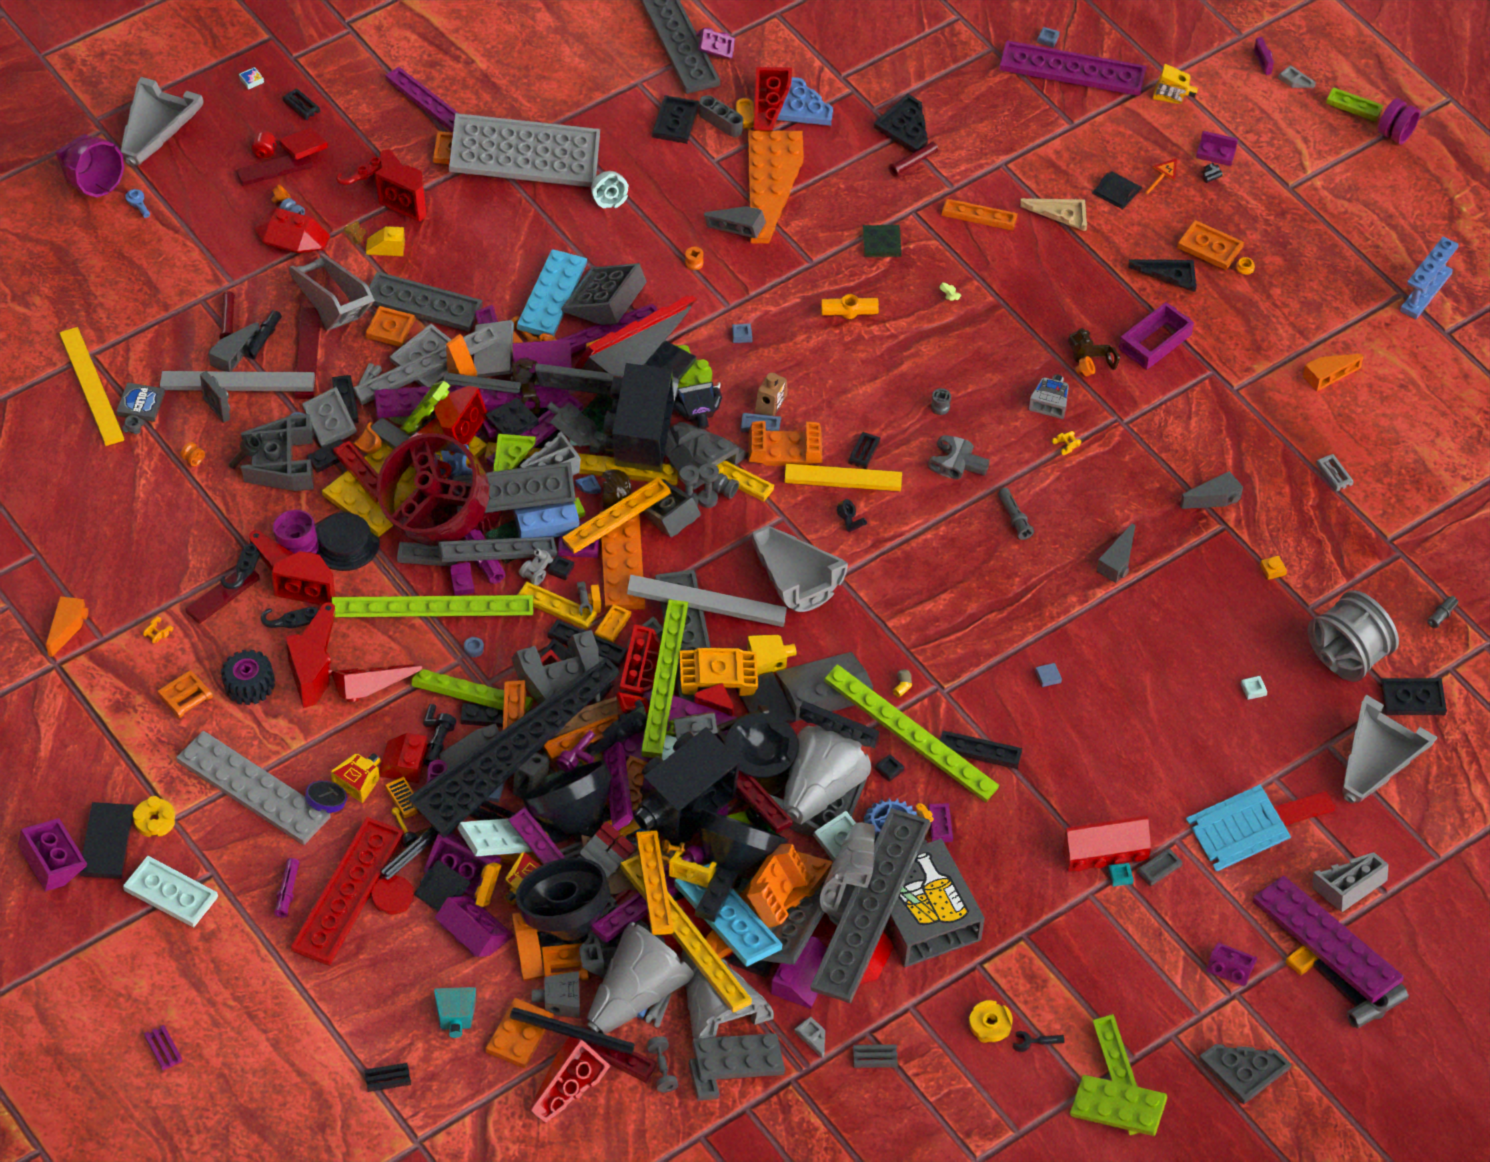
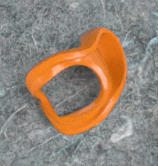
M371 421L367 424L361 437L352 443L355 447L368 454L376 453L382 444L379 435L371 428L373 425Z

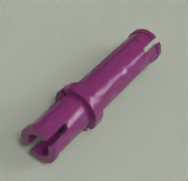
M295 858L286 860L281 888L276 895L277 904L274 914L280 918L287 917L289 904L293 901L294 895L292 892L298 866L300 865L299 861Z

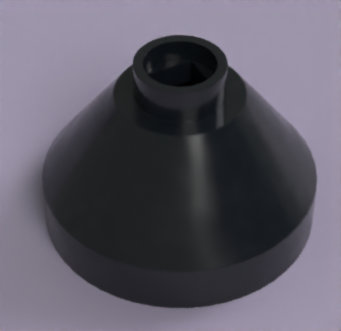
M606 761L591 762L544 782L524 795L522 800L526 809L534 818L566 835L572 834L575 841L580 842L582 841V835L591 838L601 828L599 821L604 817L612 775Z
M704 809L701 810L696 824L708 864L715 862L717 863L716 869L720 867L738 873V879L734 885L739 888L742 878L749 879L754 876L767 856L771 855L780 844H787L788 838Z
M563 858L546 863L529 873L522 880L516 891V903L523 921L536 930L563 940L567 945L581 944L587 940L588 933L598 920L610 898V886L604 869L598 863L585 858Z

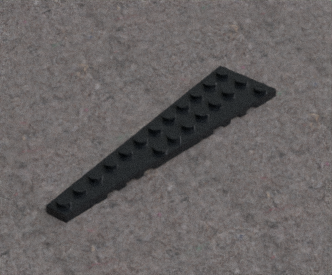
M607 658L603 659L408 797L409 803L445 838L620 674L618 668Z

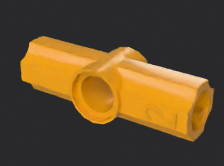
M847 294L842 299H821V314L842 315L846 319H853L860 314H878V298H858L853 294Z

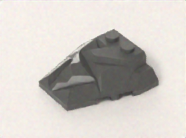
M680 421L669 428L664 456H668L670 459L669 464L677 469L678 477L680 478V470L685 466H694L699 470L704 464L718 465L726 459L735 465L747 458L749 453L724 437ZM699 477V480L693 484V489H696L705 482Z

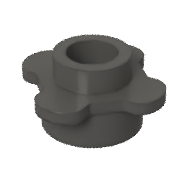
M135 415L128 416L125 419V425L122 427V430L139 434L141 426L144 425V420Z

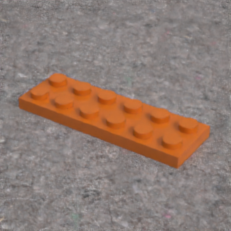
M639 514L601 537L605 610H610L613 604L626 610L645 609V598L627 594L630 575L643 577Z

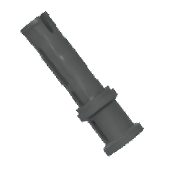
M1006 487L1000 489L999 493H997L998 497L1011 517V525L1016 528L1018 538L1021 540L1030 538L1034 534V528L1027 522V516L1020 511L1009 489Z

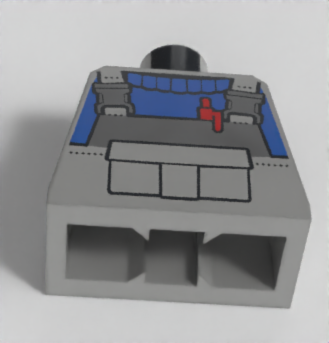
M1058 374L1053 375L1052 379L1042 378L1031 395L1029 410L1064 419L1069 387L1067 383L1063 382L1064 378Z

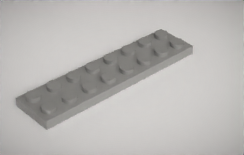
M204 730L176 757L179 764L302 845H305L331 818L330 813L326 812V810H315L306 802L305 796Z

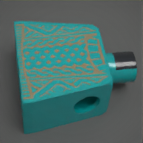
M476 987L435 989V1003L440 1028L449 1029V1036L452 1038L461 1037L462 1029H469L472 1026L476 1005Z

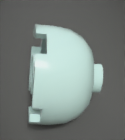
M606 171L597 175L593 180L591 192L597 204L602 208H617L627 199L629 186L623 176L617 172Z

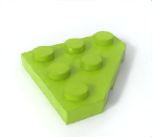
M445 381L434 383L400 429L405 433L414 432L420 425L421 419L425 416L428 417L434 410V405L438 401L445 399L450 392L447 390L450 385Z

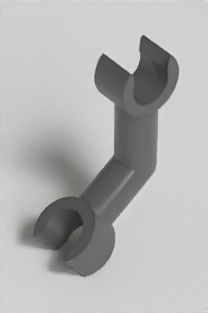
M585 581L577 582V592L580 595L581 602L579 614L582 616V609L588 608L591 615L592 606L588 601Z

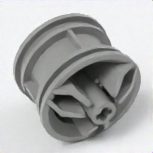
M1356 590L1345 592L1335 606L1326 613L1315 617L1308 624L1309 641L1321 662L1342 679L1351 682L1361 680L1375 663L1385 656L1391 655L1397 650L1399 645L1397 629L1387 612L1373 598Z

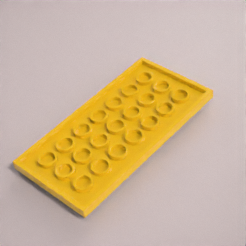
M433 415L423 417L419 422L420 425L416 430H418L422 426V423L425 420L430 419ZM410 431L409 433H406V434H408L409 436L412 437V434H413L414 432ZM474 436L468 445L469 451L478 458L486 451L488 444ZM382 443L381 448L376 453L368 454L364 458L379 474L385 459L394 449ZM441 451L435 452L440 456V460L443 461ZM468 457L466 459V466L470 464ZM409 466L397 484L394 495L395 511L417 488L414 483L416 476L414 467ZM346 471L322 490V495L342 511L362 517L368 523L370 532L377 537H380L393 526L384 515L379 502L375 503L349 471Z

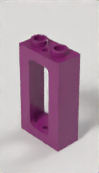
M1165 302L1121 336L1119 350L1148 370L1192 335L1194 322L1180 313L1175 307ZM1165 324L1177 331L1151 352L1140 344Z

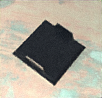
M1111 171L1101 179L1100 184L1092 194L1123 210L1142 187Z
M437 860L432 869H429L420 881V886L414 895L439 911L447 897H461L471 882Z

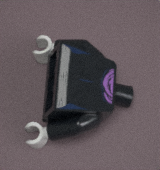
M712 381L677 388L673 409L681 417H685L687 422L696 420L698 428H708L707 418L713 417L722 401L720 383H717V386H713Z

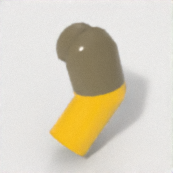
M906 669L899 670L897 673L900 684L893 689V693L898 698L912 686L911 673Z

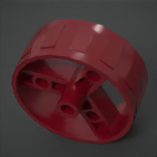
M426 433L405 440L388 455L377 479V497L386 518L404 536L420 544L438 546L439 542L457 541L463 538L480 522L489 500V482L479 460L465 445L447 435ZM453 451L468 457L473 472L472 483L442 479L435 452ZM414 463L416 470L414 483L417 488L395 511L394 495L397 484L407 468ZM462 506V509L454 517L439 526L415 529L435 507Z

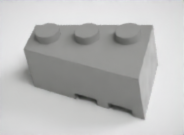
M560 432L552 442L546 443L541 451L535 452L524 461L520 468L571 462L572 474L575 475L580 471L581 458L564 434Z

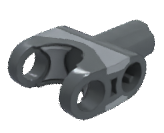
M948 435L939 437L937 446L948 455L931 457L928 466L932 471L952 479H960L964 470L986 475L990 459L971 454L974 445L970 441Z

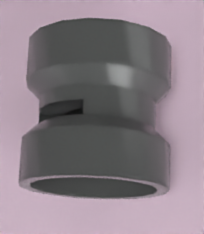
M939 388L932 393L931 410L937 415H945L950 410L951 393L948 390Z
M723 473L719 474L713 484L715 492L724 493V496L729 499L734 497L739 487V481L735 479L730 480Z

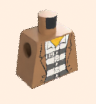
M768 373L758 390L755 414L776 415L788 395L786 378L778 376L776 373Z

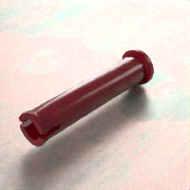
M930 142V144L897 163H891L889 165L890 173L894 177H898L904 170L937 153L938 146L935 142Z
M231 291L223 293L220 340L233 334L235 295Z

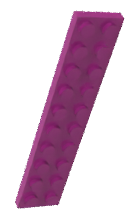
M540 384L534 385L536 395L540 400V408H546L551 401L556 405L569 395L566 389L544 387ZM453 385L449 386L447 390L451 393L464 388V386ZM421 386L419 388L374 390L377 417L410 416L431 387ZM479 389L487 411H493L516 398L520 400L523 396L521 390L520 393L516 394ZM528 398L525 406L528 409L534 408L535 402L532 398Z

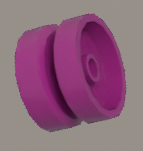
M1395 98L1388 105L1379 121L1378 133L1386 137L1391 135L1393 141L1402 145L1409 139L1416 128L1421 111L1412 105L1407 107V102Z

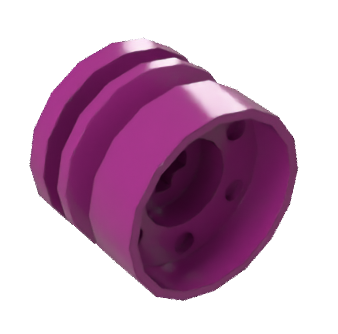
M297 509L289 510L280 514L275 519L273 532L277 543L294 554L300 551L317 553L319 549L314 519L309 513Z

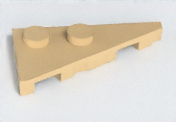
M1021 199L1020 206L1022 208L1083 231L1087 229L1085 200Z

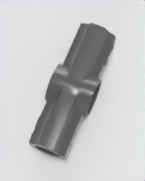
M1401 983L1373 1004L1366 1000L1349 1010L1346 1016L1351 1026L1358 1029L1373 1019L1382 1018L1385 1012L1407 1000L1409 995Z

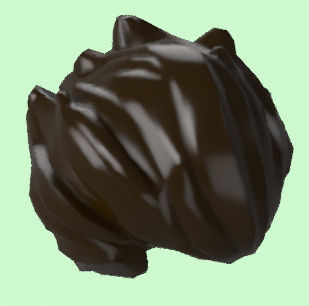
M611 469L606 470L601 475V478L606 479V482H603V509L610 508L631 494L630 479L624 471Z

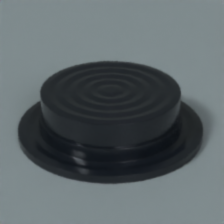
M347 512L337 513L328 517L316 527L319 544L316 554L321 556L329 569L337 571L355 570L367 565L378 553L380 539L370 532L368 523L359 515Z
M755 713L739 719L730 728L726 738V747L740 760V772L755 778H770L783 773L793 764L798 752V740L793 728L782 718L768 713Z

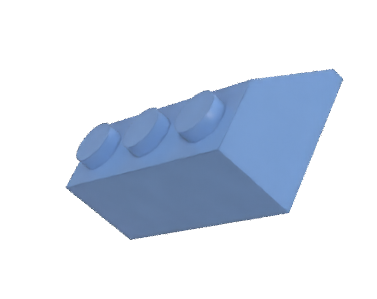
M574 502L513 510L519 538L564 536L579 527V517Z

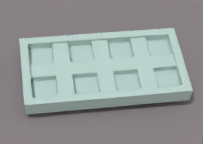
M508 819L460 822L457 828L475 856L533 852L509 823Z

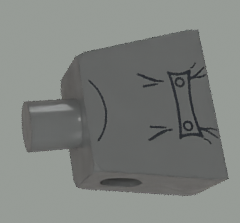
M579 972L547 976L544 978L545 989H532V1002H545L546 1011L557 1016L580 1018Z

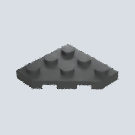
M1221 1044L1213 1045L1199 1057V1061L1243 1104L1247 1103L1291 1069L1292 1065L1274 1049L1261 1051L1255 1050L1253 1047L1237 1046V1048H1229Z

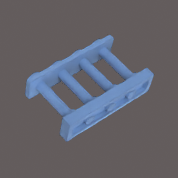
M1446 237L1440 239L1408 280L1407 284L1413 287L1414 291L1403 303L1400 312L1414 319L1420 316L1451 276L1453 269L1447 267L1446 263L1457 250L1458 243Z

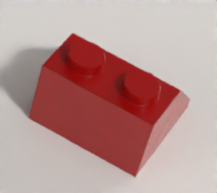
M405 733L387 741L379 769V777L396 780L404 777L408 782L419 783L424 765L423 759L428 750L427 736Z

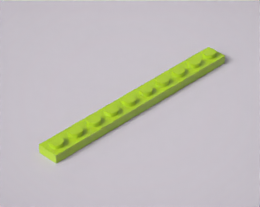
M533 595L332 597V603L335 605L336 611L335 617L533 615Z
M668 600L641 756L654 758L660 756L662 758L688 611L687 601Z
M838 664L825 677V683L985 803L999 788L996 782Z

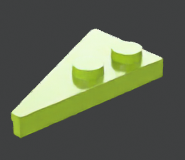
M498 434L493 472L516 469L535 445L536 437Z

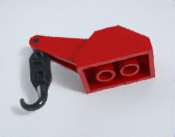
M254 530L249 534L250 544L242 549L236 565V581L234 583H227L225 576H221L220 579L222 586L227 589L233 590L241 587L245 579L254 572L260 556L272 573L274 596L321 606L327 602L332 603V597H335L333 573L320 555L302 551L294 554L259 530Z
M327 602L320 609L307 607L287 612L279 619L273 621L266 619V615L272 612V609H266L262 612L260 620L268 628L284 627L292 629L308 625L302 636L295 634L285 638L288 662L303 708L316 705L330 685L329 676H332L331 660L329 653L326 651L336 615L335 605Z

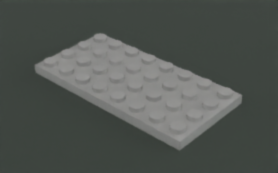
M455 113L449 172L591 187L597 174L600 129Z

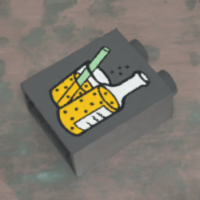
M942 838L930 843L923 840L885 926L904 968L982 940L985 917Z

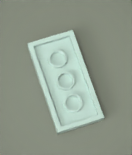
M150 856L145 858L123 886L124 891L193 928L218 898L216 891Z

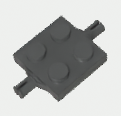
M552 401L546 408L555 414L551 421L555 427L580 447L584 443L589 442L597 450L600 448L602 443L594 437L599 427L595 425L593 420L587 418L577 407L570 403L561 409Z

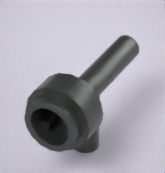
M253 435L245 436L240 442L241 451L231 460L229 467L235 469L247 455H256L260 450V440Z

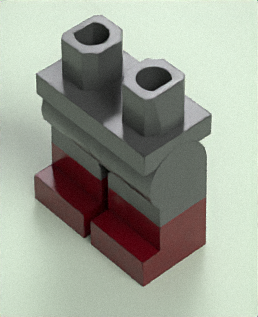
M606 821L579 852L578 858H585L598 863L604 869L608 880L621 867V862L626 861L635 852L636 847L623 835L619 838L620 833ZM617 840L613 847L607 852L611 845Z

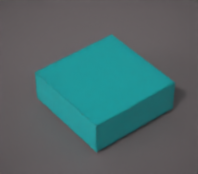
M1129 863L1109 865L1108 871L1113 887L1133 884L1134 879Z

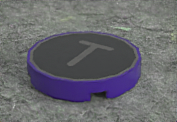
M320 780L308 785L305 799L309 806L315 810L321 811L323 809L327 810L326 812L333 813L344 808L347 794L338 784Z

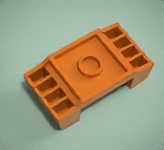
M766 421L752 422L749 429V462L763 463L766 466L822 463V431L820 423L806 422V431H766Z
M780 844L771 855L767 856L750 882L751 888L747 897L761 917L760 919L768 928L781 925L789 914L783 903L794 887L807 886L811 879V875L794 849L793 844Z

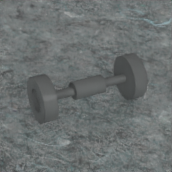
M711 463L704 464L699 469V477L705 482V487L699 493L698 498L699 504L705 508L714 507L718 502V495L712 490V482L717 480L719 469Z
M685 466L680 470V480L685 483V493L692 496L698 506L699 498L693 492V484L699 480V470L694 466Z
M659 1036L647 1042V1049L650 1053H658V1067L663 1077L656 1081V1086L659 1092L666 1093L678 1087V1080L675 1076H667L668 1067L662 1052L669 1048V1043L666 1037Z

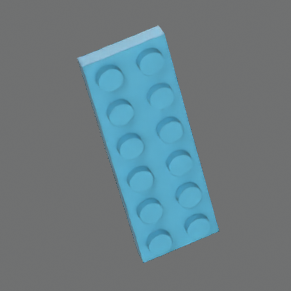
M554 249L551 250L517 323V330L536 335L543 333L555 335L565 313L562 312L561 308L576 289L587 265V258Z
M675 879L674 886L696 909L707 888L681 879ZM733 889L716 921L712 922L704 919L746 967L782 950V943Z

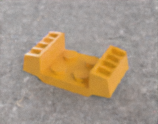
M697 648L695 650L680 651L682 694L695 695L698 687H713L723 683L724 687L739 688V696L754 695L758 689L756 652L742 651L739 648Z

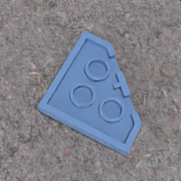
M792 77V85L777 120L831 126L833 107L829 103L826 104L814 89L806 86V82L802 78Z

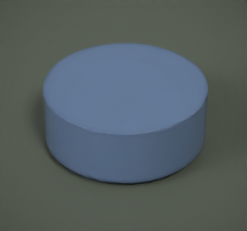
M477 637L468 638L464 642L465 654L469 657L482 655L484 652L483 641Z

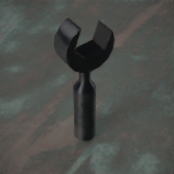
M1018 1031L1016 1032V1037L1023 1038L1024 1043L1021 1045L1013 1043V1049L1018 1052H1025L1030 1048L1031 1043H1039L1040 1045L1064 1043V1035L1039 1036L1036 1039H1031L1027 1032Z

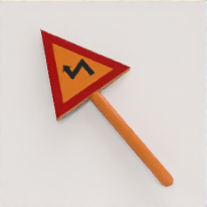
M1177 158L1152 166V168L1162 174L1147 189L1146 194H1149L1164 176L1175 181Z

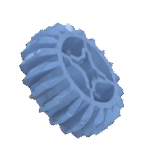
M888 798L887 802L881 799L879 804L873 803L872 808H868L867 814L864 816V823L875 825L874 842H876L891 808L917 816V812L913 811L912 806L906 807V801L899 803L898 798L895 802L891 801L890 798Z

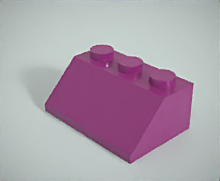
M570 339L512 343L513 363L519 361L520 358H529L537 361L538 364L572 368ZM533 364L532 369H529L530 373H535V364Z
M60 818L21 829L18 846L45 891L65 886L87 866L86 861Z
M453 833L448 834L445 838L438 834L423 872L427 873L439 860L471 882L464 893L475 898L476 890L482 884L483 878H481L483 868L493 862L499 864L501 857L497 855L475 856L465 839Z
M471 896L447 897L435 918L440 922L442 928L450 931L459 943L466 945L472 955L476 957L490 956L513 937L514 934L484 907L476 905V900Z
M811 936L795 964H780L772 980V995L809 1009L812 1008L818 993L811 991L810 986L827 951V948L816 937Z

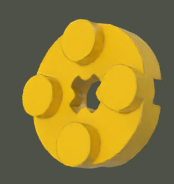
M157 796L149 797L148 800L141 802L133 812L135 828L146 837L157 834L159 837L167 834L175 824L173 806L168 801L159 799ZM152 815H158L159 819L150 820Z
M988 1000L980 1002L974 1007L970 1014L969 1027L980 1042H997L1009 1036L1013 1018L1006 1006L1003 1005L1002 1007L996 1004V1001ZM987 1018H991L993 1021L996 1020L992 1025L986 1023Z

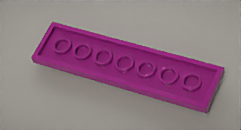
M1006 41L1000 70L1140 96L1146 66Z
M1284 875L1253 897V903L1372 1004L1403 981L1404 976Z

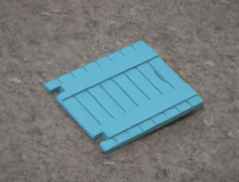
M1261 785L1255 786L1186 818L1189 825L1197 823L1192 830L1209 860L1217 859L1219 861L1213 864L1215 871L1222 870L1291 838Z

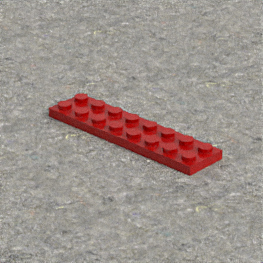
M366 817L291 945L292 952L325 965H331L370 897L374 885L382 876L381 869L390 862L401 843L402 836L405 834L404 830Z

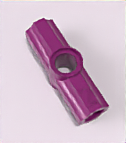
M474 529L465 536V541L485 540L480 530ZM498 559L474 561L476 566L483 570L490 583L497 584L505 578V572Z

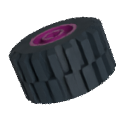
M242 650L241 653L235 652L233 657L229 656L227 658L228 662L223 663V669H221L223 685L227 696H230L233 702L236 700L238 704L245 702V705H250L252 702L257 704L259 700H265L266 695L270 696L272 693L271 689L275 687V677L271 662L266 655L263 656L262 652L258 651L256 653L255 650H250V652Z

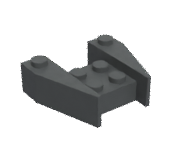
M310 414L288 416L241 432L242 440L245 436L253 435L261 442L260 450L256 455L252 456V464L241 465L244 482L292 491L314 489L311 459L293 461V445L313 444V427Z
M592 630L572 635L568 640L567 644L573 657L543 666L536 646L518 650L511 659L518 678L525 680L527 690L539 705L599 663L598 646ZM600 693L589 702L590 705L600 702Z

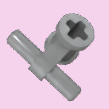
M535 549L534 555L536 557L533 561L528 560L522 565L519 575L523 578L527 577L531 580L532 584L538 586L546 576L544 568L547 564L551 565L554 559L547 551Z

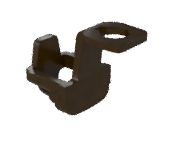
M1083 328L1069 335L1068 343L1073 350V358L1076 362H1079L1081 358L1086 356H1106V361L1111 369H1117L1120 356L1113 346L1093 345L1094 342L1089 337L1090 332ZM1110 353L1114 355V363L1111 360Z
M520 358L519 361L513 363L511 381L521 383L523 396L520 401L525 405L528 398H532L535 402V407L529 410L533 414H537L540 412V400L536 395L534 385L540 383L536 371L535 373H530L529 369L533 368V364L536 367L538 362L529 358Z

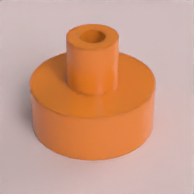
M277 185L272 190L275 196L271 200L275 204L291 198L281 185Z
M1089 356L1081 358L1079 366L1075 367L1078 374L1083 373L1085 376H1090L1095 373L1094 363Z

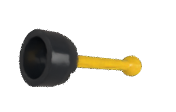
M394 807L392 814L396 816L402 830L405 832L402 836V844L406 848L418 836L414 832H408L399 814V808Z

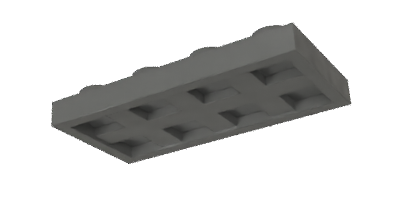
M777 1033L698 1038L692 1041L700 1081L784 1075L785 1067Z

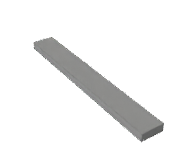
M491 324L463 337L470 355L500 342ZM446 345L353 387L360 403L363 405L374 400V390L398 389L446 367Z
M162 371L160 388H165V390H202L200 374L205 371ZM207 371L211 377L214 376L217 379L219 386L226 389V391H313L315 382L314 372Z
M630 575L627 590L628 595L668 603L669 599L687 601L690 608L783 627L787 607Z

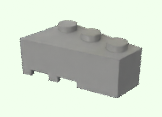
M1373 852L1351 859L1349 863L1338 866V864L1333 865L1331 869L1323 872L1317 870L1313 872V889L1339 911L1343 912L1388 880L1389 864Z

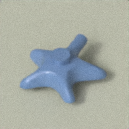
M441 451L443 461L449 463L452 467V473L447 478L448 480H453L455 476L473 474L472 469L466 466V456L460 453L451 455L449 451ZM440 469L441 475H443L446 470Z

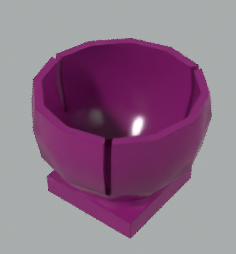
M83 134L55 152L67 183L71 184L79 193L100 197L107 195L108 192L111 193L120 183L124 171L123 155L117 146L109 140L89 137Z

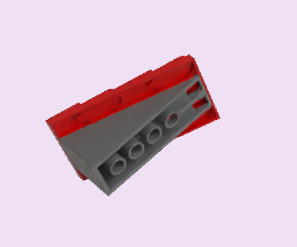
M686 295L667 308L665 306L661 307L639 322L634 321L616 333L610 332L587 347L574 369L624 375L626 363L645 365L682 322L697 301V298L693 295Z

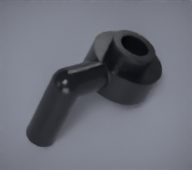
M845 499L837 504V513L844 519L848 532L867 524L865 518L852 521V518L856 515V508L852 501Z
M429 704L423 722L424 726H442L448 730L447 732L453 731L457 722L456 718L450 714L440 713L433 719L437 706Z

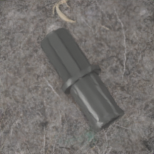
M1448 597L1442 605L1436 607L1434 614L1428 618V624L1432 628H1438L1445 618L1450 617V612L1458 604L1456 597Z

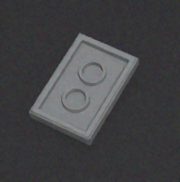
M513 321L476 325L475 331L491 324L500 342L474 353L477 377L512 374Z
M337 387L302 404L306 414H310L312 427L322 448L358 432Z

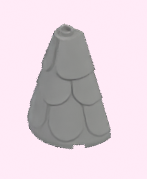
M140 77L136 85L128 125L125 126L121 153L125 162L131 166L139 165L161 148L165 141L172 137L180 127L201 109L203 105L202 95L186 91L183 98L161 92L156 81Z
M770 526L752 532V543L760 562L766 568L779 597L782 598L789 608L798 612L813 610L827 602L834 595L832 591L836 586L842 584L848 568V563L843 559Z
M1368 695L1365 696L1361 704L1357 729L1354 733L1352 750L1348 756L1342 793L1344 799L1350 803L1361 802L1385 785L1392 776L1430 748L1437 739L1435 735L1421 727L1414 733L1382 714L1381 711L1384 705Z
M808 725L797 735L798 752L793 764L789 767L788 781L785 786L783 810L794 822L800 825L825 810L829 804L866 780L871 772L869 756L860 749L862 745L853 739H846L839 733L826 731L818 725L814 727Z
M859 822L852 826L821 889V908L823 912L830 916L829 920L837 926L855 887L868 888L873 873L875 825Z
M630 922L627 928L624 929L615 954L610 960L602 984H599L586 1018L589 1022L587 1024L588 1027L595 1032L600 1031L603 1034L611 1032L637 1017V1014L661 1001L663 997L687 984L695 976L694 972L684 961L681 963L673 950L642 926L637 925L634 927V922Z
M684 949L682 950V961L695 974L690 982L684 985L687 991V1003L694 1039L716 1037L719 1024L751 1014L750 1019L754 1025L774 1018V1012L768 1002L744 978L730 968L722 958V962L752 999L751 1005L733 1013Z

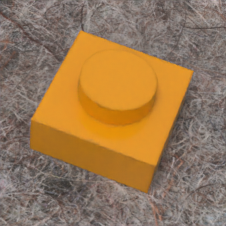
M1280 556L1261 560L1260 566L1268 580L1286 575L1287 569Z
M591 585L588 601L592 605V610L597 613L601 612L599 585Z

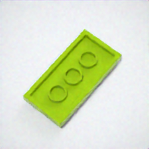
M1083 1075L1070 1114L1071 1117L1155 1136L1165 1107L1167 1094Z

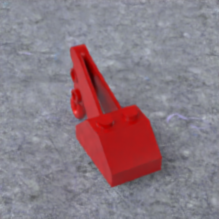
M383 150L380 152V157L370 158L368 162L358 166L354 174L347 179L340 178L342 173L336 176V181L339 184L351 185L358 180H367L375 173L379 204L419 222L427 217L422 171L409 165L403 166L392 150Z
M466 386L449 393L443 401L440 400L434 408L436 418L412 437L426 433H438L450 436L462 445H469L485 421V414L488 413L479 388ZM437 457L439 468L446 470L442 475V479H446L451 475L452 467L449 463Z

